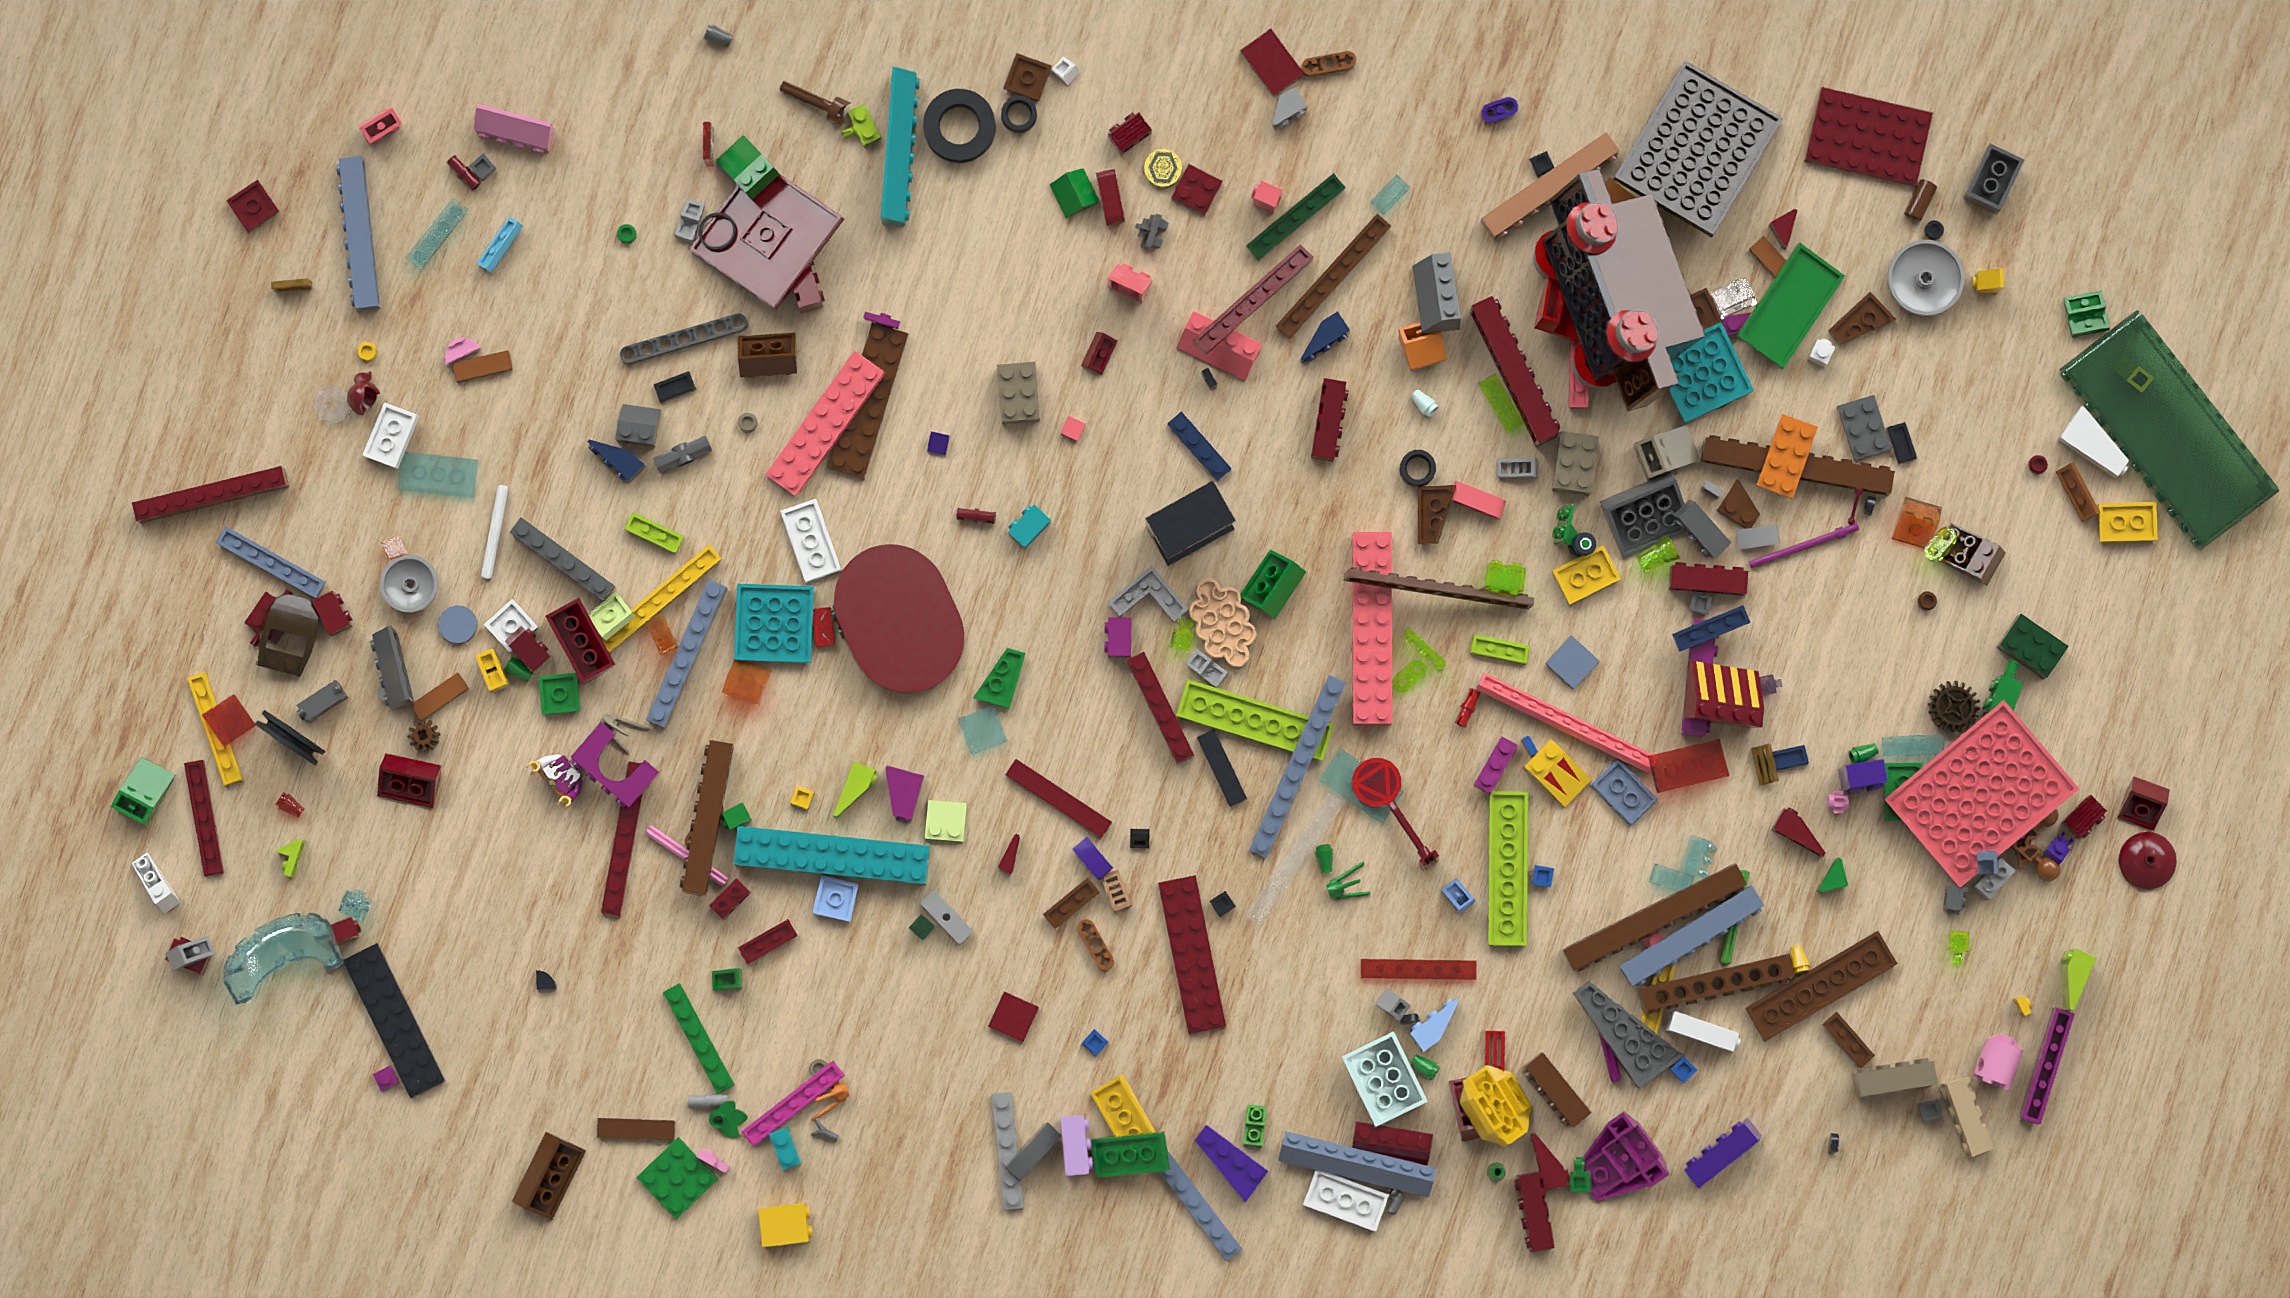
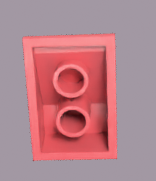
M1123 263L1122 266L1117 264L1108 276V288L1143 303L1152 284V280L1149 279L1150 276L1141 271L1139 274L1132 271L1133 268Z

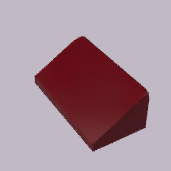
M1097 331L1081 366L1102 375L1118 340Z

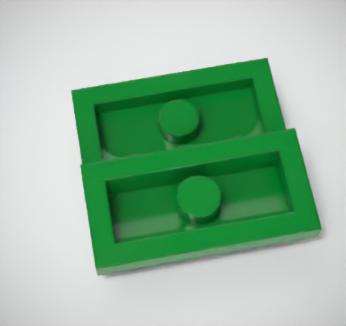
M2102 291L2064 297V305L2072 338L2110 330Z

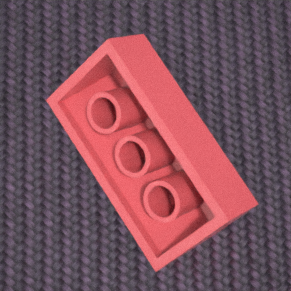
M1193 311L1177 345V349L1245 381L1262 348V344L1233 331L1205 355L1192 341L1213 320Z

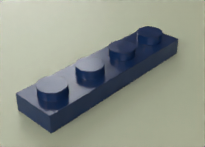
M1182 411L1167 423L1170 429L1217 482L1232 469Z
M1744 605L1678 631L1672 634L1678 651L1681 652L1751 622Z

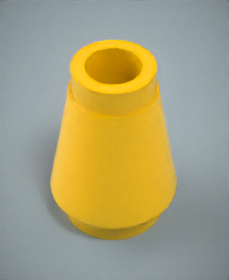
M1795 945L1790 947L1794 974H1803L1810 971V964L1802 946Z

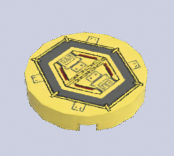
M1166 149L1152 152L1145 161V176L1154 186L1161 188L1170 187L1181 176L1182 164L1178 155Z

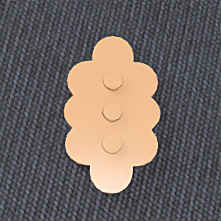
M1204 578L1199 581L1196 587L1198 599L1192 602L1189 608L1190 617L1193 621L1197 622L1196 634L1205 641V651L1210 657L1216 659L1224 657L1232 667H1243L1247 664L1250 657L1247 646L1254 643L1257 636L1255 627L1249 623L1250 611L1247 607L1241 605V595L1238 590L1233 587L1221 588L1218 581L1213 578Z

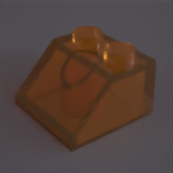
M1905 497L1898 514L1892 539L1929 550L1940 522L1942 507Z
M734 660L728 672L722 694L760 707L772 670L746 661Z

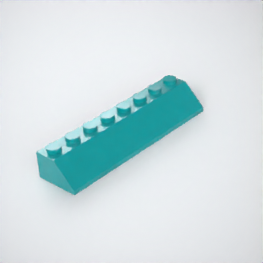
M892 67L881 221L882 224L905 226L906 220L909 221L910 209H907V202H911V190H908V184L912 183L913 172H910V164H914V153H911V145L915 146L916 134L912 133L913 127L917 126V115H914V108H918L919 97H915L916 89L920 88V78H917L916 72L898 67Z

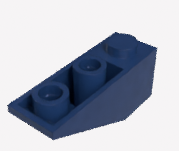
M1338 311L1320 323L1300 359L1301 364L1305 361L1307 363L1317 358V353L1320 351L1325 353L1333 347L1331 344L1336 341L1341 343L1349 337L1347 334L1350 333V329Z
M590 439L587 441L590 444L588 448L596 456L600 454L604 458L602 462L611 469L613 466L618 471L616 475L623 482L627 479L631 483L646 467L629 450Z

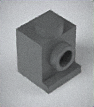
M1946 886L1943 909L1948 910V914L1959 915L1961 908L1965 907L1966 896H1963V893H1966L1968 888Z

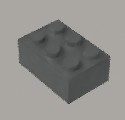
M1990 143L1985 149L1963 199L1998 214L2020 171L2024 159Z

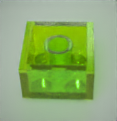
M1492 560L1485 568L1483 588H1490L1492 591L1498 592L1504 590L1514 594L1522 593L1524 591L1526 568L1522 567V564L1519 563L1503 565L1502 561Z

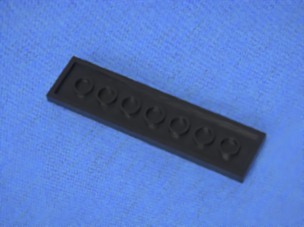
M376 943L342 960L409 1097L413 1098L445 1082L446 1080L379 944Z

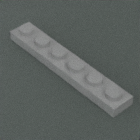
M1011 1092L992 1094L1004 1210L1024 1208L1021 1180L1018 1181L1005 1169L1018 1153Z

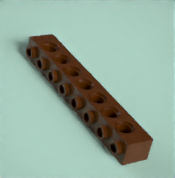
M1785 954L1638 988L1642 1010L1652 1014L1660 1012L1659 1008L1667 1006V1010L1678 1008V1003L1685 1002L1686 1005L1697 1003V999L1704 998L1705 1001L1716 999L1715 995L1723 993V997L1734 995V990L1741 989L1742 992L1753 990V986L1760 985L1761 988L1772 986L1771 982L1779 980V984L1790 982V977H1795L1790 954ZM1771 966L1777 969V974L1774 977H1771L1768 973V969ZM1753 970L1758 973L1756 981H1752L1749 976ZM1733 975H1737L1740 979L1739 984L1736 986L1731 983ZM1715 979L1721 982V987L1718 990H1715L1712 986V982ZM1696 983L1702 986L1700 994H1696L1693 990ZM1677 988H1681L1684 991V995L1680 999L1675 996ZM1659 992L1665 995V1000L1662 1003L1656 1000V995Z

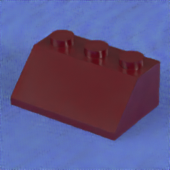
M385 753L379 767L377 796L434 808L442 765Z

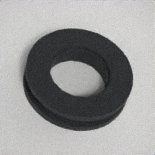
M958 88L947 90L931 101L924 114L923 130L929 147L936 155L946 161L966 163L979 158L989 149L995 137L996 123L991 106L981 95L968 89ZM956 107L971 110L979 121V130L976 136L970 142L964 144H954L947 141L940 131V122L943 115Z
M264 710L262 715L268 722L265 724L257 720L255 725L316 766L318 761L312 754L316 752L323 755L326 751Z

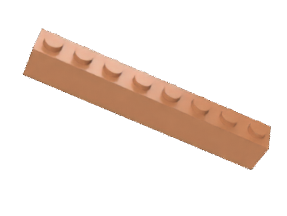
M1604 133L1482 217L1481 223L1493 239L1497 237L1499 239L1503 238L1509 233L1508 229L1513 226L1515 228L1519 227L1524 223V218L1535 216L1540 212L1539 208L1543 205L1546 207L1551 205L1549 199L1578 174L1596 169L1601 170V165L1606 162L1610 164L1618 158L1617 154L1620 150L1608 133Z

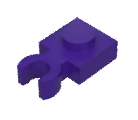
M2064 831L2051 841L2044 852L2045 855L2058 865L2069 853L2070 849L2068 846L2073 842V838L2069 841L2064 839Z

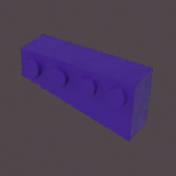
M1205 1125L1195 1139L1196 1143L1244 1202H1246L1268 1173V1170L1208 1125Z

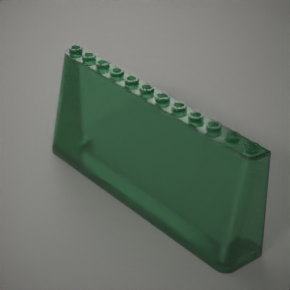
M2136 310L2059 369L2065 382L2069 381L2073 386L2072 391L2074 394L2083 399L2085 408L2089 412L2094 413L2097 417L2095 418L2096 422L2100 427H2105L2108 431L2107 435L2114 443L2116 442L2119 445L2121 452L2130 459L2132 468L2137 473H2141L2144 477L2143 482L2145 485L2155 491L2156 499L2160 503L2165 504L2167 513L2172 518H2176L2179 522V528L2183 533H2187L2190 536V542L2196 549H2204L2279 492L2274 481L2140 311Z

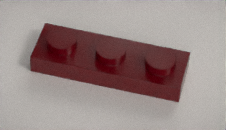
M789 919L739 946L738 949L746 963L749 964L798 935Z

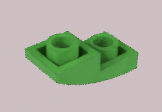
M1247 1105L1243 1146L1262 1148L1267 1107Z

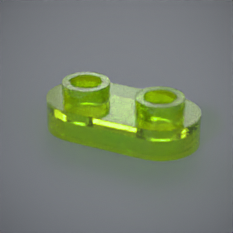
M1950 527L1941 528L1925 546L1924 554L1931 562L1940 561L1956 543V532ZM1947 536H1951L1948 541H1945ZM1938 551V554L1933 555V552Z
M1413 660L1404 667L1393 679L1394 688L1399 692H1406L1426 674L1424 662ZM1414 666L1420 667L1419 673L1414 672ZM1405 679L1406 684L1403 686L1400 685L1399 680Z

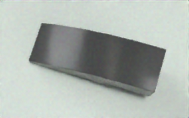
M1048 1122L1043 1124L1034 1136L1024 1144L1005 1169L1020 1181L1062 1135Z

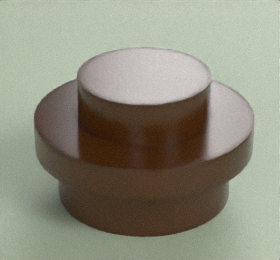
M1923 592L1918 597V605L1925 611L1932 610L1937 604V598L1932 592Z

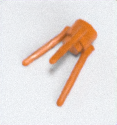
M837 1081L830 1087L832 1088L831 1093L815 1099L818 1102L833 1096L834 1100H838L812 1117V1121H814V1118H820L840 1103L846 1101L845 1098L850 1095L845 1082L839 1083Z

